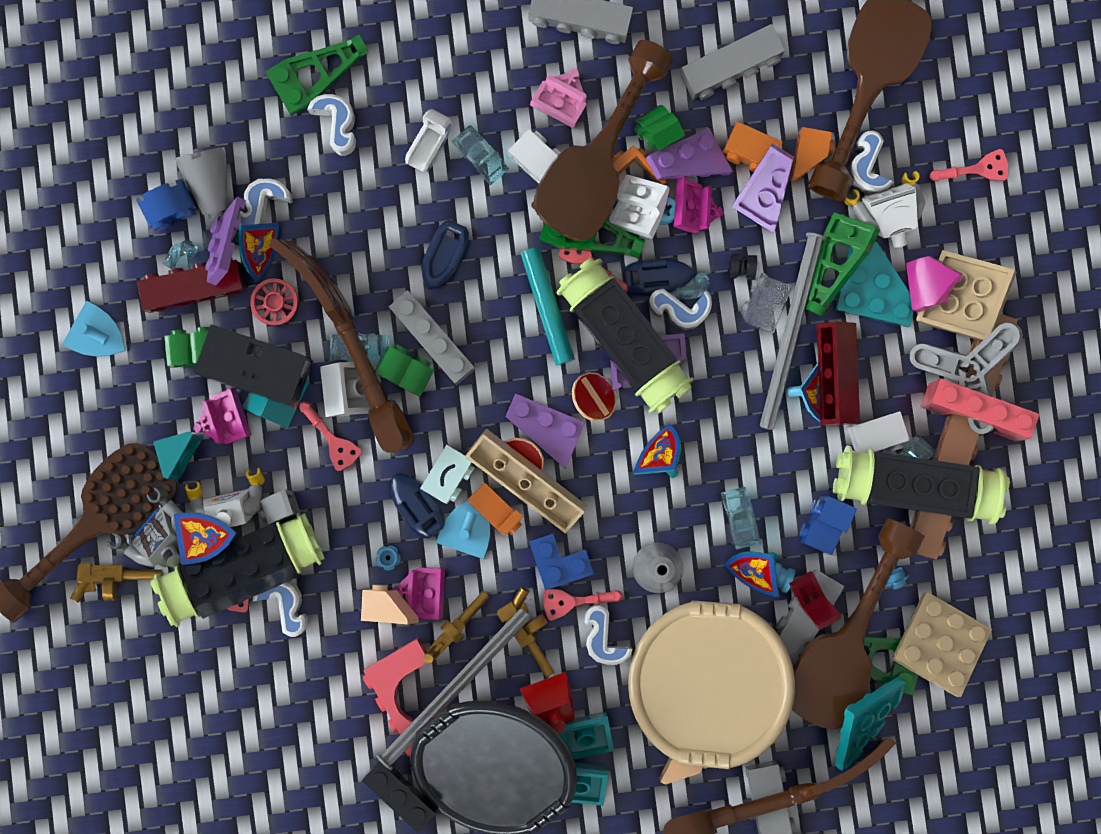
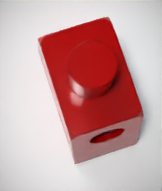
M566 672L520 688L530 713L541 718L558 734L566 730L565 723L574 720L573 691Z

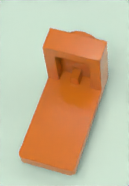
M633 145L625 153L621 150L612 158L613 167L618 175L636 161L655 183L667 184L666 180H657L646 160L648 155L642 148L637 149Z
M483 483L468 498V502L502 535H506L508 532L513 535L521 527L522 524L519 521L523 516L517 510H513L486 483Z

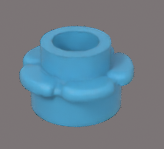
M383 546L377 551L376 563L379 567H383L384 570H393L401 561L398 549L394 546ZM387 555L391 557L390 560H386Z
M902 567L894 569L886 587L892 586L893 589L903 587L907 584L906 579L909 575L904 572Z

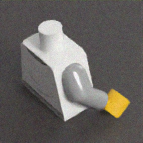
M917 171L912 173L913 180H909L905 172L901 178L903 185L863 197L862 202H859L860 194L856 189H853L856 199L850 200L847 197L844 201L846 205L853 206L852 210L860 222L877 227L880 230L878 235L882 238L891 237L894 248L903 247L908 244L905 232L917 228L918 220L925 206L921 187L916 183L919 180V173Z
M257 468L255 475H252L250 470L246 471V477L251 484L248 489L201 499L203 492L198 481L196 482L197 488L192 490L186 484L185 489L188 499L191 500L192 512L213 516L226 523L229 527L247 523L261 509V485L265 481L261 470Z

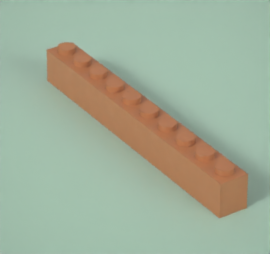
M1001 314L996 328L1003 323L1011 322L1017 324L1018 320ZM973 339L969 354L982 341ZM1010 353L987 374L991 395H993L994 389H998L1002 381L1000 371L1002 366L1007 364ZM973 364L971 367L963 368V370L969 373L968 377L977 374ZM948 414L932 460L969 465L970 460L973 461L978 451V446H975L978 436L981 437L983 434L976 433L971 429L968 417ZM915 511L910 528L925 536L917 554L937 560L938 556H941L944 552L946 542L943 540L946 532L951 530L954 518L946 515Z

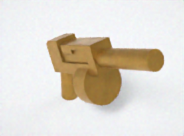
M80 563L77 572L78 585L70 599L79 603L85 592L96 591L94 584H102L103 600L116 601L118 584H125V580H152L156 574L160 577L163 576V570H125L123 565L94 566L91 563Z
M521 586L513 601L498 610L497 615L502 623L504 621L507 623L520 609L525 610L527 613L529 612L528 607L524 603L530 592L527 588ZM540 614L527 622L514 637L521 648L527 646L547 678L554 673V670L535 641L537 638L535 631L548 623L543 614Z
M482 591L452 623L448 620L444 622L440 627L444 632L429 647L423 657L426 663L430 664L434 659L436 660L453 640L458 644L465 637L461 631L490 598L487 593Z

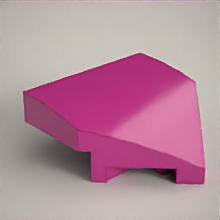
M682 177L677 179L674 227L696 233L710 227L711 222L724 214L721 206L717 207L711 197V186L703 188L701 184L688 178Z
M930 256L906 263L912 310L921 312L938 306L941 302L948 303V295L956 281L960 282L963 275L945 265L944 262Z
M236 388L228 389L211 396L209 400L203 401L202 414L199 422H195L193 430L213 438L217 444H231L252 436Z
M418 567L416 570H411L408 573L409 575L392 590L399 592L419 619L442 620L445 569Z

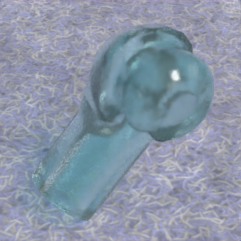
M189 240L174 244L162 264L174 269L180 257L185 255L194 257L198 247Z
M699 273L695 276V283L693 285L675 288L676 299H696L700 297L710 286L708 275Z

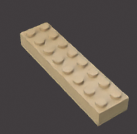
M488 429L482 433L465 456L565 534L586 510L587 505Z

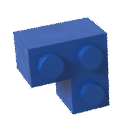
M820 496L819 500L815 499L809 510V513L812 514L809 523L805 522L801 528L799 536L802 539L800 543L827 555H833L842 532L848 531L857 508L829 496Z
M553 533L529 541L545 590L594 574L586 549L561 557Z

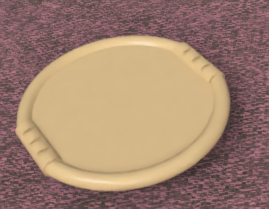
M692 600L663 614L643 634L632 656L628 676V690L631 707L641 730L662 753L682 765L730 769L758 757L782 733L794 703L795 676L790 655L782 639L770 624L758 614L743 607L741 604Z

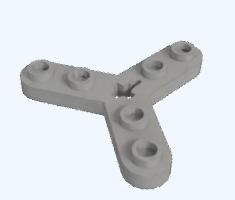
M1003 323L991 332L968 356L931 344H918L910 352V361L918 369L957 380L960 386L992 397L987 374L1020 344L1023 337L1022 330L1015 323ZM973 364L977 374L968 377L969 373L960 369V365L961 367H971ZM968 418L971 429L976 433L985 434L994 429L990 425Z

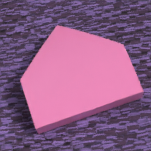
M570 70L569 73L558 76L548 75L533 96L530 106L574 128L586 107L585 101L587 98L579 80L578 70Z

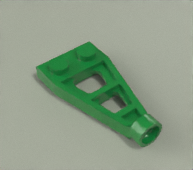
M357 35L346 42L285 59L265 72L289 114L293 116L307 108L310 102L317 96L323 95L369 51L360 35ZM353 46L357 50V52L355 53L351 51V47ZM338 54L342 59V64L331 73H327L321 64V60L330 55ZM306 66H316L321 73L320 79L311 88L306 89L299 81L297 71Z
M835 212L833 213L823 234L826 240L822 241L808 298L809 302L805 310L819 317H824L829 304L869 254L880 231L877 227ZM837 243L853 248L852 255L842 265L833 263L831 259L833 248ZM828 268L839 272V276L830 288L822 286V279Z
M606 219L601 228L616 235V241L613 245L597 243L595 240L597 233L587 240H573L558 233L546 223H544L539 237L540 242L564 250L624 255L638 259L645 239L631 235L624 229L610 223L608 219ZM630 242L633 243L632 249L627 247Z
M865 637L864 645L868 647L867 655L870 657L871 663L875 652L879 649L893 650L895 652L901 638ZM893 661L891 671L888 673L879 670L872 663V679L883 685L885 682H890L899 677L906 682L903 693L913 695L918 674Z

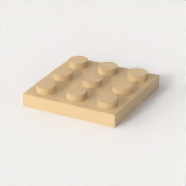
M942 250L939 260L951 269L961 273L963 277L960 282L956 281L948 295V303L941 302L938 306L919 312L916 321L983 341L996 329L1017 272L1015 269Z
M924 592L892 660L952 695L961 697L992 629L929 592Z

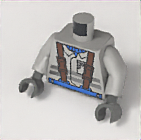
M155 487L154 490L158 493V498L154 493H148L147 498L150 502H160L161 505L155 509L129 539L131 544L127 543V538L123 534H113L119 539V543L116 545L113 542L107 541V545L112 549H123L125 555L141 565L174 567L181 562L174 514L183 512L172 500H167L168 494L165 488Z

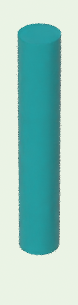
M535 247L525 250L520 254L555 365L558 366L571 362L575 358L540 248Z

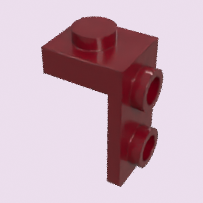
M812 571L789 583L799 606L819 630L832 625L841 618L840 613L824 595Z

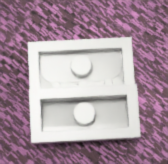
M626 174L618 190L617 199L619 201L609 218L610 223L625 231L652 239L664 213L670 188L663 184Z

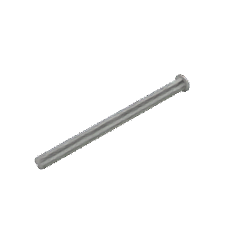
M806 233L808 240L760 422V427L773 430L775 428L822 241L826 240V237L820 234Z
M520 609L382 755H376L389 770L393 769L391 765L413 743L416 731L457 697L529 621L530 615L525 610Z

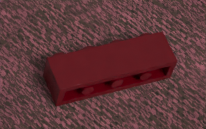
M231 258L228 272L216 286L207 282L208 271L205 269L207 262L194 264L193 269L185 271L183 268L171 269L168 271L169 274L159 276L158 273L144 275L143 280L137 281L142 309L147 313H154L245 293L247 291L241 263Z
M835 321L817 324L820 425L860 424L856 323Z

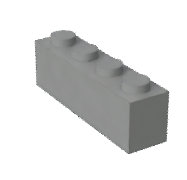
M531 0L528 18L537 27L546 28L548 25L557 27V30L563 33L574 31L581 33V36L585 38L595 39V37L605 38V41L608 43L620 44V42H626L633 7L604 0Z
M770 24L683 66L680 75L692 100L698 97L703 100L713 95V90L721 86L723 89L734 85L736 79L742 76L749 78L758 73V69L765 65L769 68L778 64L785 49L773 25Z
M408 290L389 306L392 312L456 386L475 370L474 366Z
M813 570V574L824 595L834 605L844 586L820 571ZM794 595L788 605L791 608L786 617L782 616L775 628L778 630L777 634L787 648L792 665L796 664L798 655L805 650V644L812 642L819 631L801 609Z
M776 761L745 766L752 800L784 791L782 785L783 782H786L783 766L779 767ZM787 808L755 817L758 834L796 833L793 817L789 818Z

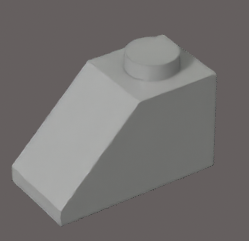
M284 489L261 500L262 507L259 512L264 522L267 521L268 525L296 518V513H300L293 491Z

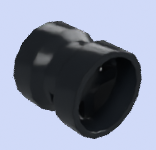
M731 253L729 278L745 277L747 280H755L757 255L742 257L740 254Z

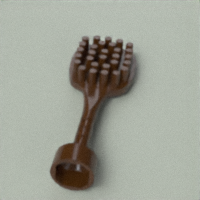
M867 0L856 17L847 48L848 63L858 77L854 104L832 160L816 166L808 184L810 190L823 197L836 201L846 200L853 183L846 164L870 107L885 87L899 85L904 82L915 70L925 52L931 34L932 21L927 11L909 0Z
M648 40L638 41L628 59L634 76L605 127L588 145H574L561 152L549 165L537 187L531 207L535 209L541 220L563 236L577 241L593 237L603 226L614 206L620 180L618 173L613 167L612 157L619 134L645 85L650 82L663 80L673 62L672 55L657 43Z
M130 443L114 451L93 471L81 493L83 513L69 534L20 580H0V613L5 618L14 623L31 608V590L71 553L89 540L102 533L128 535L137 531L155 509L161 505L160 502L152 503L147 498L148 493H154L158 498V493L154 490L155 487L165 488L168 494L167 500L173 499L177 491L176 480H169L163 477L158 457L153 451L141 444Z
M890 518L886 519L878 535L882 550L885 553L855 611L838 632L821 634L812 642H807L805 650L798 655V660L793 665L795 696L792 711L819 727L827 729L843 727L846 708L850 704H855L864 698L872 673L871 659L864 649V639L871 615L898 560L915 556L925 538L921 533Z

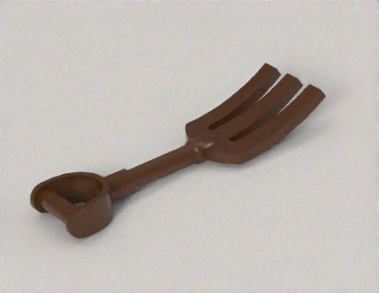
M273 238L269 246L282 255L303 276L319 299L325 313L333 321L337 333L341 335L363 383V391L371 406V409L368 411L369 420L379 446L386 453H395L409 448L414 440L410 425L399 405L392 399L388 400L356 332L351 309L340 289L323 267L305 250L292 241L287 242L283 239Z
M888 736L858 764L819 784H799L790 787L789 790L739 805L731 806L730 804L713 810L709 808L669 820L664 826L663 833L715 834L718 833L717 828L815 800L823 793L851 781L868 770L888 753L896 742Z

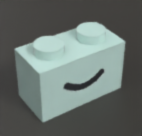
M446 445L420 489L445 504H448L450 500L455 502L462 490L458 486L463 478L465 480L469 479L475 467L471 466L472 462L465 455Z

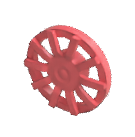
M275 278L267 279L259 283L253 290L250 305L253 314L258 320L267 325L278 326L289 322L293 318L298 308V296L294 288L286 281ZM273 283V292H269L266 285ZM277 283L284 285L280 293L277 292ZM261 288L266 293L265 297L257 295ZM289 289L292 295L283 297V294ZM255 299L262 300L264 304L255 307ZM294 299L293 306L285 304V301ZM266 308V312L261 317L257 310ZM287 308L292 311L287 316L282 309ZM270 312H273V321L265 320ZM277 312H280L284 319L277 321Z

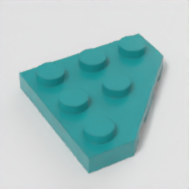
M874 242L867 257L839 291L835 311L910 327L914 312L912 310L910 292L879 244ZM850 246L848 249L846 261L853 253V248Z
M896 677L890 682H885L879 689L873 693L866 694L863 699L855 704H850L846 708L843 727L840 730L839 746L836 749V767L843 771L861 758L865 752L862 748L868 743L870 736L873 739L877 736L886 723L883 719L888 715L891 707L896 709L901 702L906 682Z

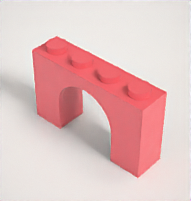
M941 378L928 384L920 406L923 409L943 416L955 414L980 421L994 427L993 434L1015 442L1032 438L1040 415Z
M419 637L363 670L365 673L363 680L370 690L372 688L375 690L378 696L375 700L382 712L387 711L391 718L388 723L395 734L399 733L401 735L415 720V718L408 716L400 708L397 701V688L404 676L426 664L423 657L427 652ZM412 744L405 750L407 756L411 755Z

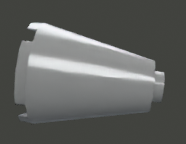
M224 147L175 158L176 164L202 214H208L209 219L222 216L223 210L228 209L226 152Z
M656 542L648 544L638 551L634 558L632 569L637 583L643 589L652 593H664L679 583L683 574V562L679 553L673 547L665 543ZM660 565H664L665 571L659 575L657 568Z

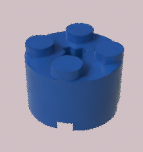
M183 179L175 180L176 186L170 187L169 183H166L142 195L143 198L136 199L149 228L162 231L173 226L172 221L175 219L186 220L196 215L194 211L196 209L195 203Z

